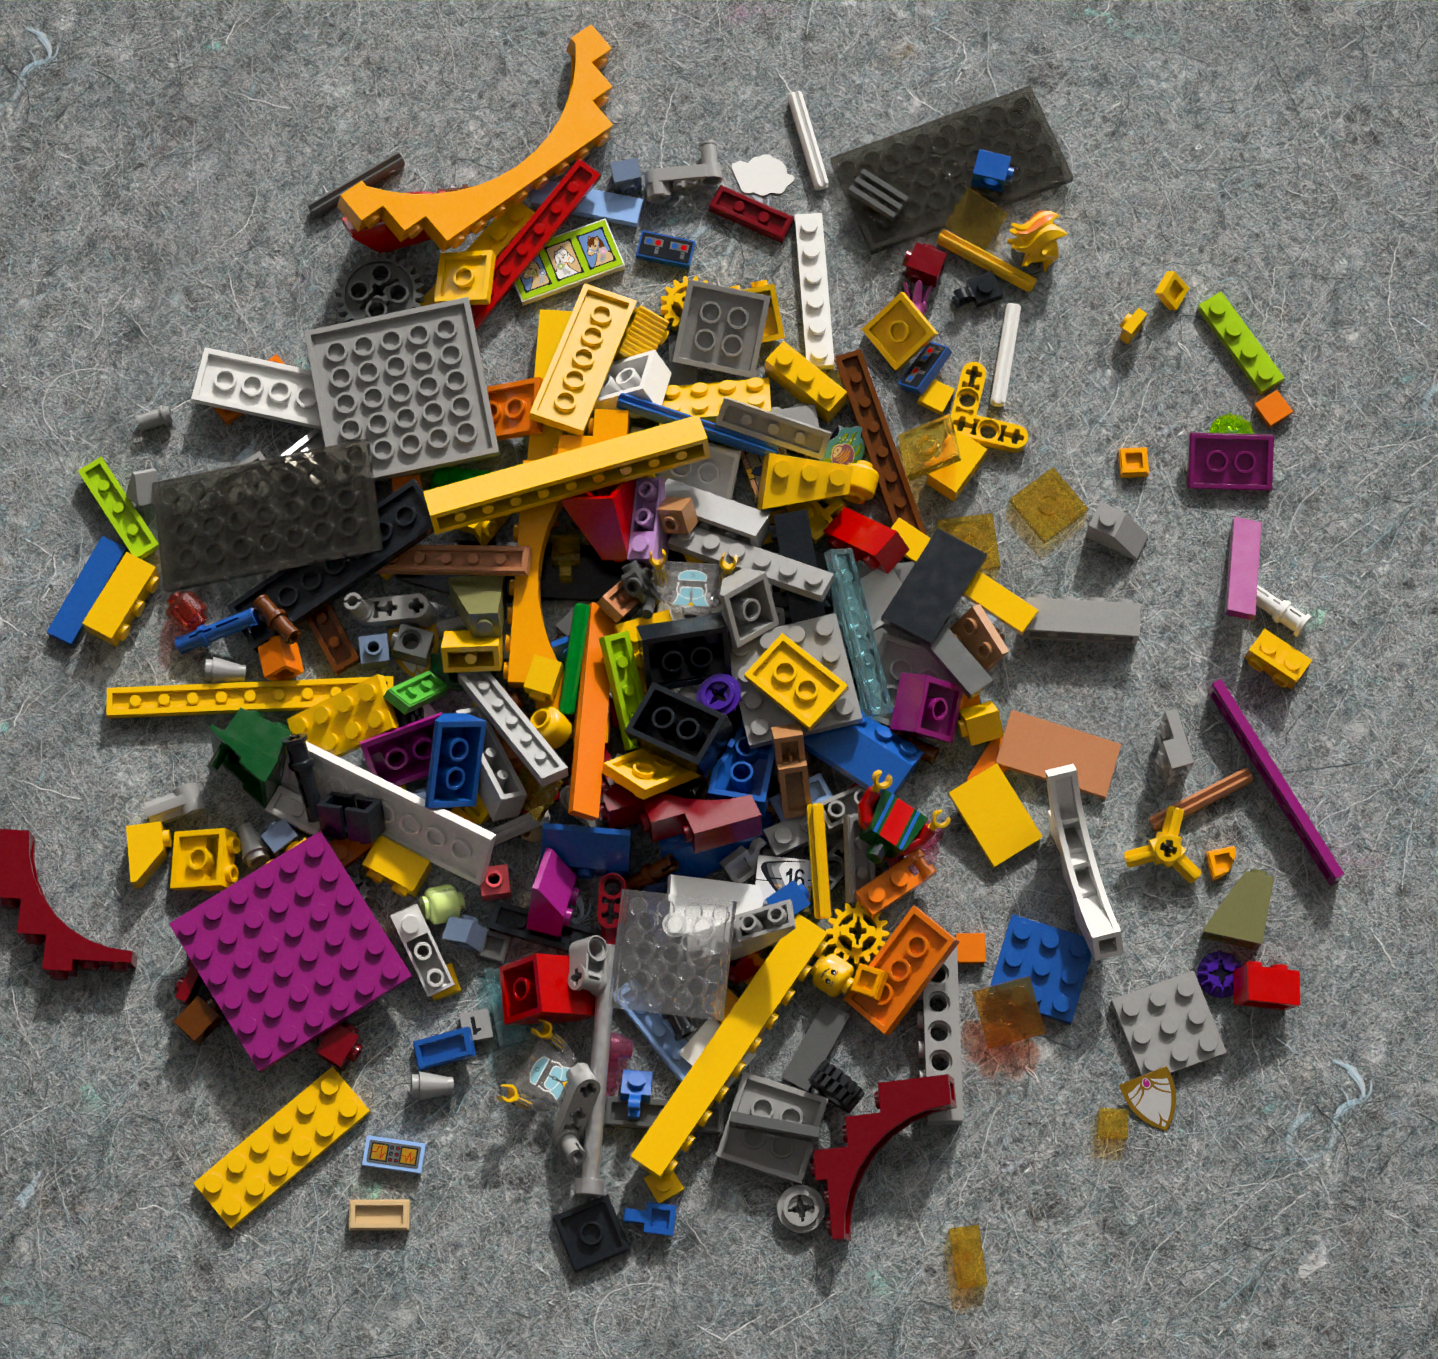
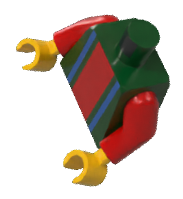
M877 770L872 774L874 784L867 788L857 805L858 822L861 827L859 837L870 845L866 857L876 864H881L885 856L893 859L898 855L906 856L921 849L936 834L935 830L938 827H947L951 820L948 817L943 823H937L936 817L942 812L939 809L933 812L931 816L932 822L930 824L926 823L928 821L926 816L886 790L892 784L891 775L888 774L884 782H878L882 774L881 770Z

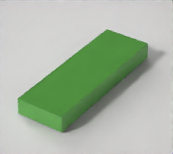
M426 671L388 689L383 698L406 715L445 696L449 687L431 671Z

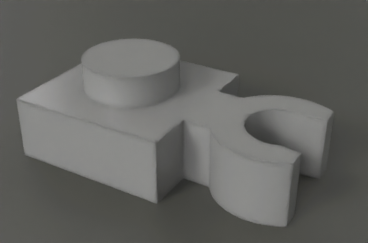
M761 837L755 838L751 842L749 849H745L741 845L719 862L730 882L743 883L757 872L756 864L759 855H773L767 848L759 852L766 845V842Z

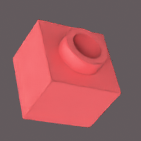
M507 864L488 866L485 881L480 885L483 901L512 897ZM491 877L500 878L497 884H491L489 882V879Z

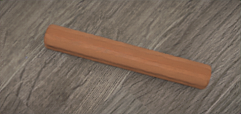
M1243 768L1171 806L1183 809L1184 818L1252 783L1254 780L1248 768ZM1167 808L1151 815L1148 819L1154 831L1162 829Z

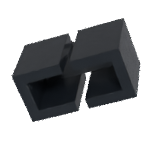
M331 791L317 804L321 832L324 836L333 837L336 840L349 838V840L357 841L361 844H372L386 831L382 799L358 796L356 798V808L354 795Z

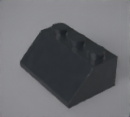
M721 613L636 626L639 655L647 691L653 682L672 689L701 684L705 679L715 674H728L732 676L728 626Z

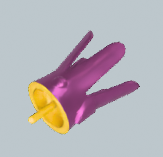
M918 280L915 284L912 298L911 290L908 288L907 282H904L905 294L925 317L927 312L926 302L932 285L928 287L926 292V290H922V281Z

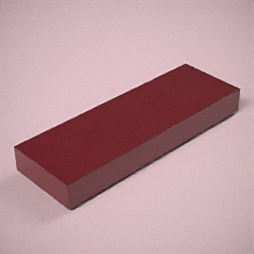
M721 184L709 205L710 212L780 243L784 242L794 222L793 216Z

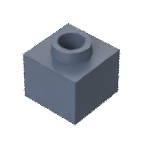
M637 157L610 163L615 194H632L642 189V178Z
M387 633L358 637L363 670L392 667ZM379 647L376 652L369 651V648Z
M284 818L279 822L275 820L269 823L264 828V833L260 835L276 858L285 853L286 848L291 843L297 840L300 841L298 835Z
M462 915L461 918L449 916L442 938L457 948L481 952L488 930L479 925V920L469 915Z

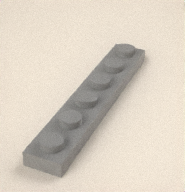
M697 526L693 528L690 534H672L667 542L670 550L719 567V561L723 553L726 552L724 560L728 564H732L735 555H737L738 562L732 571L737 572L742 568L764 571L767 574L769 584L823 602L835 580L834 573Z
M490 671L458 673L460 685L542 787L568 776V767Z

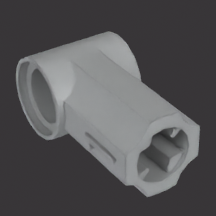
M196 782L183 784L175 788L173 793L144 803L150 823L161 821L162 824H166L180 818L192 819L201 816L207 811L199 785Z

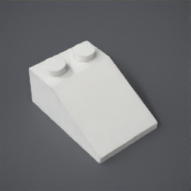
M655 350L614 361L592 414H594L595 409L620 410L616 407L621 393L662 405L671 377V371ZM629 413L630 418H639V417H641V416H638V415Z

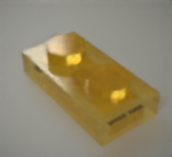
M979 1225L949 1228L957 1290L987 1286Z

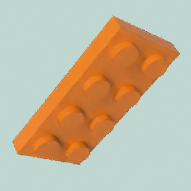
M913 905L868 965L889 972L880 1001L849 991L843 1000L883 1034L890 1036L960 941Z

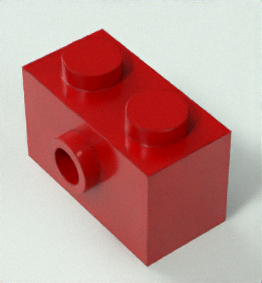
M1245 962L1243 967L1233 970L1234 1005L1283 1011L1301 1006L1300 971L1289 970L1288 965L1283 964L1263 967L1262 962Z

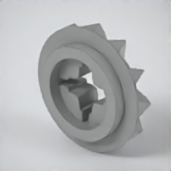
M795 1185L785 1190L780 1196L777 1214L782 1225L791 1232L805 1234L816 1229L822 1222L825 1214L824 1200L814 1188L807 1185ZM798 1197L801 1198L804 1206L814 1207L810 1211L805 1212L803 1222H801L798 1213L788 1212V1210L797 1207Z

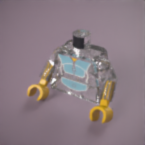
M662 549L663 557L659 560H655L652 557L651 550L649 552V561L653 566L654 588L662 602L671 606V612L682 613V619L699 617V614L709 615L712 613L713 608H717L722 604L720 597L722 579L734 573L733 569L738 562V556L735 555L732 564L725 562L726 552L722 554L719 564L666 561L664 549Z
M538 1019L544 1025L542 1032L539 1033L538 1030L531 1028L532 1034L543 1038V1040H538L514 1086L511 1084L500 1085L507 1089V1097L497 1096L499 1102H511L512 1105L529 1113L549 1111L553 1107L560 1108L570 1085L566 1078V1072L577 1064V1059L568 1043L552 1030L551 1023L544 1019Z

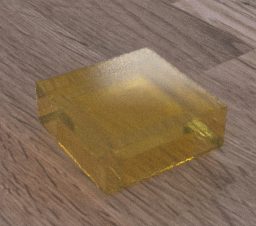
M1098 1108L1097 1139L1127 1141L1129 1109Z

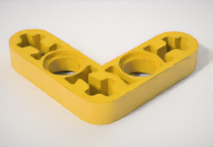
M978 362L967 363L961 371L948 424L949 434L954 438L959 432L956 425L959 424V421L965 422V427L960 432L980 445L1011 453L1023 451L1028 442V433L1024 427L977 415L986 379V370ZM972 371H976L977 377L974 387H968L970 374ZM963 395H970L974 398L975 404L971 407H965L960 404L959 399ZM978 424L975 435H972L973 425ZM983 427H992L996 435L991 439L984 438L980 433ZM1001 430H1004L1005 432L1003 436V441L1001 442L999 441V438L1001 435ZM1014 434L1019 435L1020 440H1018L1017 444L1012 443L1011 438Z

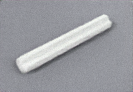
M800 91L791 92L788 94V102L814 189L817 191L826 189L829 182L803 94Z
M1008 303L1006 305L990 404L995 407H1004L1006 402L1021 311L1019 304Z

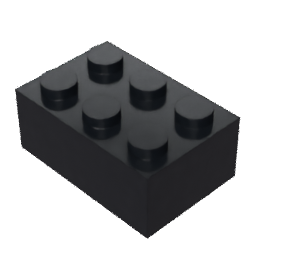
M653 682L624 731L633 745L706 778L734 731V727L727 715Z

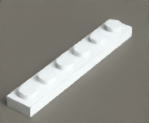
M822 213L796 214L795 231L805 357L820 370L834 369Z

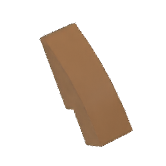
M800 723L771 727L783 818L807 816L806 807L811 804L804 738Z

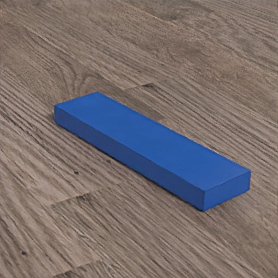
M104 536L100 538L48 628L47 634L72 647L75 645L84 629L82 622L125 553L128 552L127 547Z

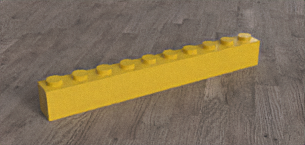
M699 415L437 487L423 491L436 535L708 459L711 456L708 438Z
M799 913L794 918L796 928L779 940L632 1153L631 1161L660 1181L664 1175L668 1177L672 1175L679 1164L675 1160L682 1150L687 1152L696 1139L693 1133L698 1126L703 1128L713 1114L709 1111L715 1101L718 1103L722 1102L730 1089L726 1085L732 1076L737 1079L744 1070L746 1063L743 1060L749 1052L754 1054L763 1041L760 1035L765 1028L768 1030L772 1029L779 1018L776 1012L782 1004L787 1006L794 997L796 991L793 990L795 984L798 980L804 982L812 970L809 964L815 956L820 958L829 944L825 942L827 932Z

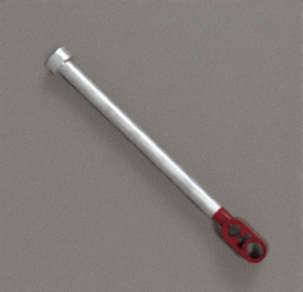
M616 873L605 875L599 884L597 919L601 927V937L608 946L607 986L602 994L596 995L590 1070L599 1081L601 1089L585 1127L584 1150L586 1152V1159L582 1165V1177L575 1178L574 1194L604 1196L605 1180H601L599 1177L619 930L622 929L625 923L627 900L625 880ZM609 883H619L622 886L621 891L617 895L607 894L605 888ZM609 903L614 904V913L618 917V919L613 920V924H608L607 919L604 918L609 916Z

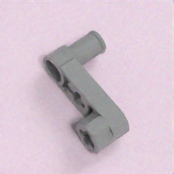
M705 140L699 143L702 164L656 168L645 172L647 201L661 204L671 199L670 190L700 188L720 184L723 178L721 164L717 158L716 142Z
M352 592L344 598V601L347 602L344 603V606L351 611L352 617L362 626L380 627L417 623L420 627H429L437 619L438 615L437 609L422 594L378 597L364 600L358 593ZM392 606H395L397 610L392 611V616H389L385 611H390Z
M577 1063L566 1072V1078L570 1085L552 1130L554 1142L565 1153L571 1165L573 1163L579 1165L586 1159V1152L579 1141L601 1089L596 1076L585 1063Z

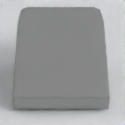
M156 469L132 472L126 497L136 506L141 507L159 502Z

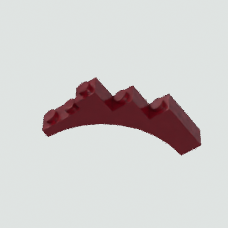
M605 748L604 762H607L609 760H612V758L608 753L607 749ZM602 774L599 818L601 821L605 820L610 829H619L640 823L643 832L648 831L652 842L683 834L685 842L691 843L695 853L762 835L761 813L752 795L732 799L698 800L658 793L643 800L636 797L628 789L615 783L608 776Z
M0 829V907L16 909L20 905L17 934L22 939H25V943L41 945L45 941L42 970L47 975H50V979L66 981L68 976L77 977L78 966L88 971H97L99 967H110V971L121 973L127 972L128 968L136 969L138 957L133 951L110 948L88 940L69 928L55 914L47 902L38 880L35 864V837L29 830Z
M950 1075L879 1082L878 1091H875L874 1099L876 1108L880 1109V1113L845 1117L846 1125L842 1126V1135L844 1142L848 1143V1146L813 1150L814 1159H810L811 1175L815 1177L816 1181L828 1184V1187L824 1188V1199L826 1205L830 1207V1217L827 1218L826 1225L832 1240L839 1243L851 1241V1216L857 1190L865 1171L877 1153L891 1138L913 1122L934 1113L957 1108L954 1078Z

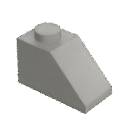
M1100 502L1088 526L1085 537L1131 559L1137 560L1148 538V534L1126 513Z

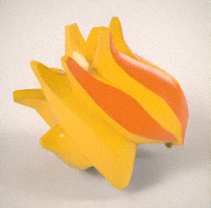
M1038 211L1024 224L1012 223L1010 225L1013 228L1009 232L1018 238L1007 239V243L1012 245L1011 248L1025 253L1022 267H1027L1030 263L1043 262V269L1046 272L1047 268L1058 259L1057 239L1067 235V232L1053 223L1056 218H1059L1058 214L1052 211Z

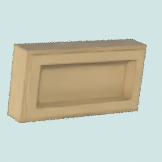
M410 1199L350 1200L349 1231H410Z

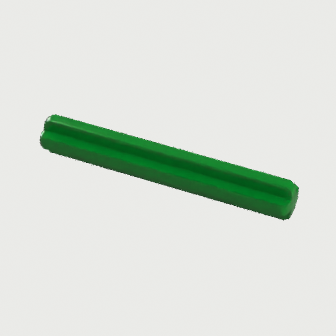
M577 603L574 606L559 703V711L565 716H572L576 706L590 606L582 603Z

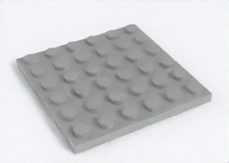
M469 297L304 331L334 490L500 456Z

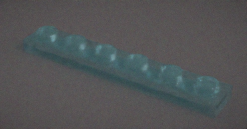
M852 548L830 549L824 552L828 572L834 573L835 580L832 588L865 718L887 716L893 713V707Z

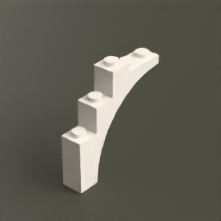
M1074 764L1045 770L1050 810L1048 811L1050 831L1060 852L1063 877L1073 896L1076 922L1095 961L1124 954L1121 930L1108 901L1088 834L1077 770Z

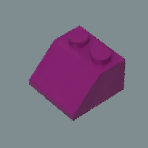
M901 672L890 729L909 735L953 743L963 691L957 684L929 675Z
M550 848L545 850L532 887L526 928L560 937L563 927H569L573 915V909H570V906H576L580 889L575 888L577 880L575 873Z

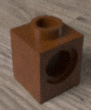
M198 995L174 1020V1023L200 1046L224 1020L218 1014L221 1011L220 1007L213 1000L208 998L204 1001Z

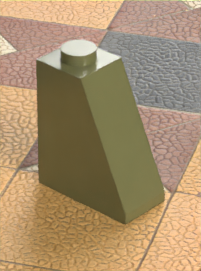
M505 576L448 577L451 603L473 638L501 637L508 602Z
M1250 869V872L1245 871L1205 925L1200 938L1258 950L1263 942L1274 877L1267 876V872L1259 869Z

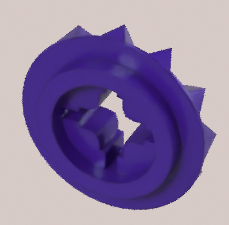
M715 674L701 683L696 699L697 702L727 715L731 711H736V706L742 701V688L734 677L728 674ZM713 691L720 694L724 693L727 701L717 700Z
M1220 950L1207 954L1197 968L1199 985L1207 994L1213 997L1225 998L1232 996L1233 970L1242 967L1241 961H1238L1232 953H1225ZM1220 963L1223 971L1232 973L1225 976L1222 986L1219 977L1212 974V972L1218 970Z

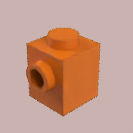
M279 635L271 637L268 642L258 647L265 678L273 681H285L304 673L298 642L288 645Z

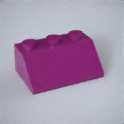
M442 712L359 742L370 773L396 786L427 776L429 774L435 720L442 715Z

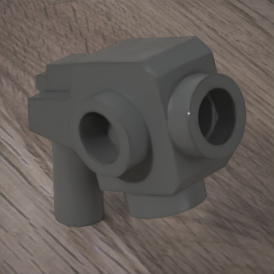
M635 559L621 568L624 572L621 576L623 587L628 594L632 595L633 598L637 597L643 604L642 617L650 619L653 616L655 606L661 602L662 597L655 587L656 578L653 571L645 563H638Z

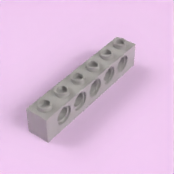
M956 946L938 970L944 975V980L940 983L930 981L917 998V1000H922V1012H917V1029H923V1041H918V1059H924V1070H919V1078L950 1075L954 1078L957 1104L956 1109L927 1116L926 1126L962 1125L964 1121ZM935 999L941 1000L945 1004V1010L935 1012L930 1008L929 1003ZM940 1028L945 1031L947 1038L943 1041H936L931 1037L930 1032L933 1029ZM937 1057L943 1058L947 1062L948 1067L942 1071L936 1070L932 1066L931 1061Z

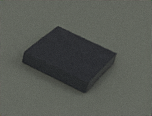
M608 1194L553 1216L575 1274L631 1251Z

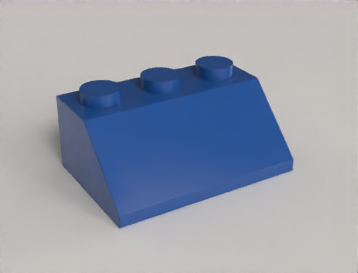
M444 713L435 720L425 807L476 806L486 729L485 720L467 713Z
M543 823L541 861L546 848L553 849L578 878L592 879L594 875L605 876L610 873H616L623 878H629L632 854L631 830Z

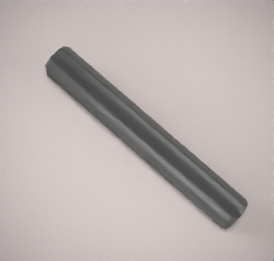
M399 152L392 154L308 204L310 213L314 218H318L338 206L340 195L360 181H363L366 186L370 187L403 168L405 161Z

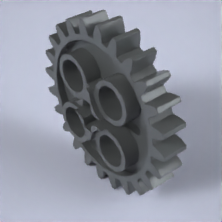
M371 252L370 260L368 261L361 255V264L359 265L351 261L353 270H342L346 279H337L338 285L341 288L334 290L336 297H339L335 300V304L340 308L338 310L339 316L345 317L343 319L344 323L373 317L372 314L377 310L384 311L382 314L384 315L422 307L419 303L425 302V297L421 294L425 289L424 285L420 283L422 281L420 274H415L414 265L407 267L408 263L405 258L398 262L395 253L390 259H387L385 252H382L380 258L376 259L375 254ZM381 274L388 275V277L385 280H376V278ZM359 291L367 292L361 298L354 297ZM399 293L405 294V297L401 300L393 299Z

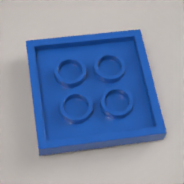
M1012 914L986 998L1071 1025L1092 956L1084 936Z

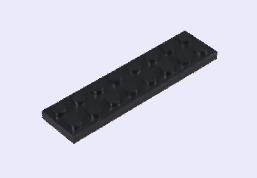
M415 478L229 604L227 608L233 616L252 608L254 601L259 596L265 594L278 609H283L288 614V620L296 627L434 533L422 488ZM256 610L260 624L244 629L242 632L253 650L258 653L259 646L268 642L271 637L279 636L276 630H271L266 625V620Z

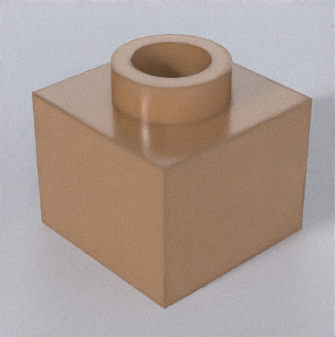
M666 497L657 509L664 533L690 534L699 522L692 498Z

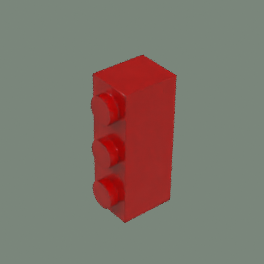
M846 507L823 530L829 539L828 545L833 551L838 554L843 552L854 562L862 561L871 570L875 571L878 569L886 574L910 550L896 530Z

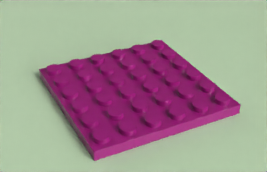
M321 831L169 923L260 1073L413 978Z

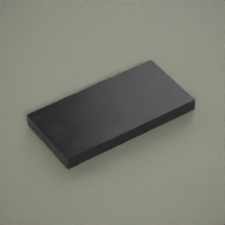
M937 528L884 611L881 621L932 647L986 561L987 554Z

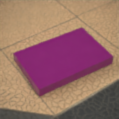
M1189 432L1187 489L1272 491L1274 435Z

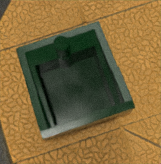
M240 707L225 731L215 727L213 724L210 726L213 757L207 767L217 772L222 764L244 784L243 790L266 809L279 785L281 786L287 757V749L282 745L281 741L291 736L292 732L286 725L280 722L272 723L264 719V716L255 710L247 711Z

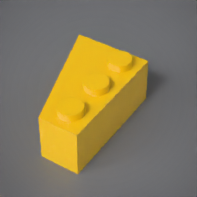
M769 453L763 459L757 509L763 511L848 495L853 466Z

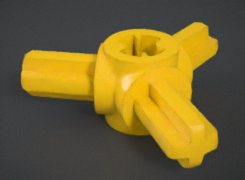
M1168 806L1162 831H1157L1156 837L1148 840V845L1124 852V861L1128 868L1154 862L1155 865L1164 864L1167 868L1172 866L1190 884L1200 877L1201 870L1184 855L1186 849L1181 845L1182 837L1178 836L1184 815L1183 809ZM1166 841H1168V847L1172 848L1171 853H1166L1167 857L1164 856V851L1160 850V846L1166 844Z

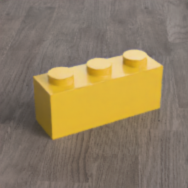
M785 341L765 360V373L800 402L807 403L808 405L815 404L817 415L826 423H829L846 405L847 391Z
M126 552L82 622L86 631L117 647L120 641H124L130 633V624L135 616L139 617L142 614L148 595L154 593L159 586L160 574L157 568Z

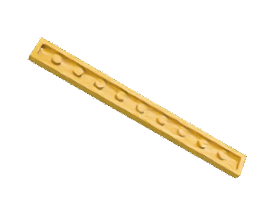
M384 676L387 688L394 687V677ZM371 677L107 688L106 716L108 719L231 714L237 713L240 707L247 711L255 710L257 712L303 711Z

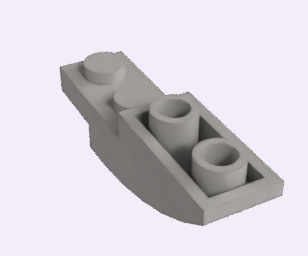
M858 785L819 802L824 806L826 838L843 830V815L858 814L857 805L866 789ZM807 816L789 818L764 829L762 832L775 857L782 856L800 847L804 849L809 846Z
M788 899L737 914L733 922L685 935L688 962L692 966L721 959L726 963L775 943L796 928L792 901Z

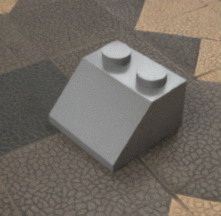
M742 568L722 579L720 597L735 648L741 647L779 625L766 572Z

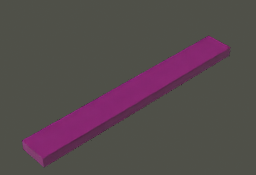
M1219 679L1212 683L1208 694L1328 884L1332 885L1338 882L1344 875L1343 870L1222 679Z

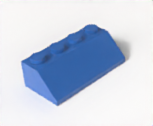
M862 710L863 722L803 736L805 750L866 790L874 784L872 774L875 771H882L878 779L879 783L884 782L888 774L891 775L893 781L886 790L893 795L909 780L924 754L914 744L893 733L888 727L881 725Z

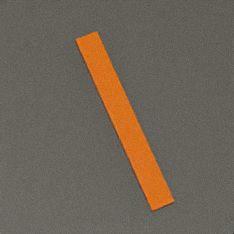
M591 602L589 604L590 612L581 666L568 814L595 821L599 818L610 684L599 638L615 634L613 627L616 622L607 616L598 604Z

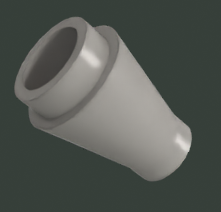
M216 657L206 659L204 682H211V684L245 682L246 665Z
M245 823L239 826L237 833L241 843L243 862L247 863L250 868L260 867L267 863L270 859V849L257 833L253 824Z
M418 1071V1074H411V1098H418L421 1101L443 1095H453V1077Z

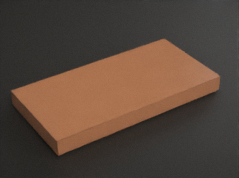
M1011 710L995 764L997 763L999 766L1006 767L1009 770L1046 781L1045 770L1074 764L1077 770L1080 792L1105 799L1121 744Z

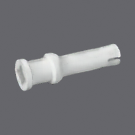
M1257 585L1256 606L1270 614L1273 622L1276 624L1280 622L1294 631L1293 635L1298 637L1311 619V615H1304L1292 607L1290 601H1281Z

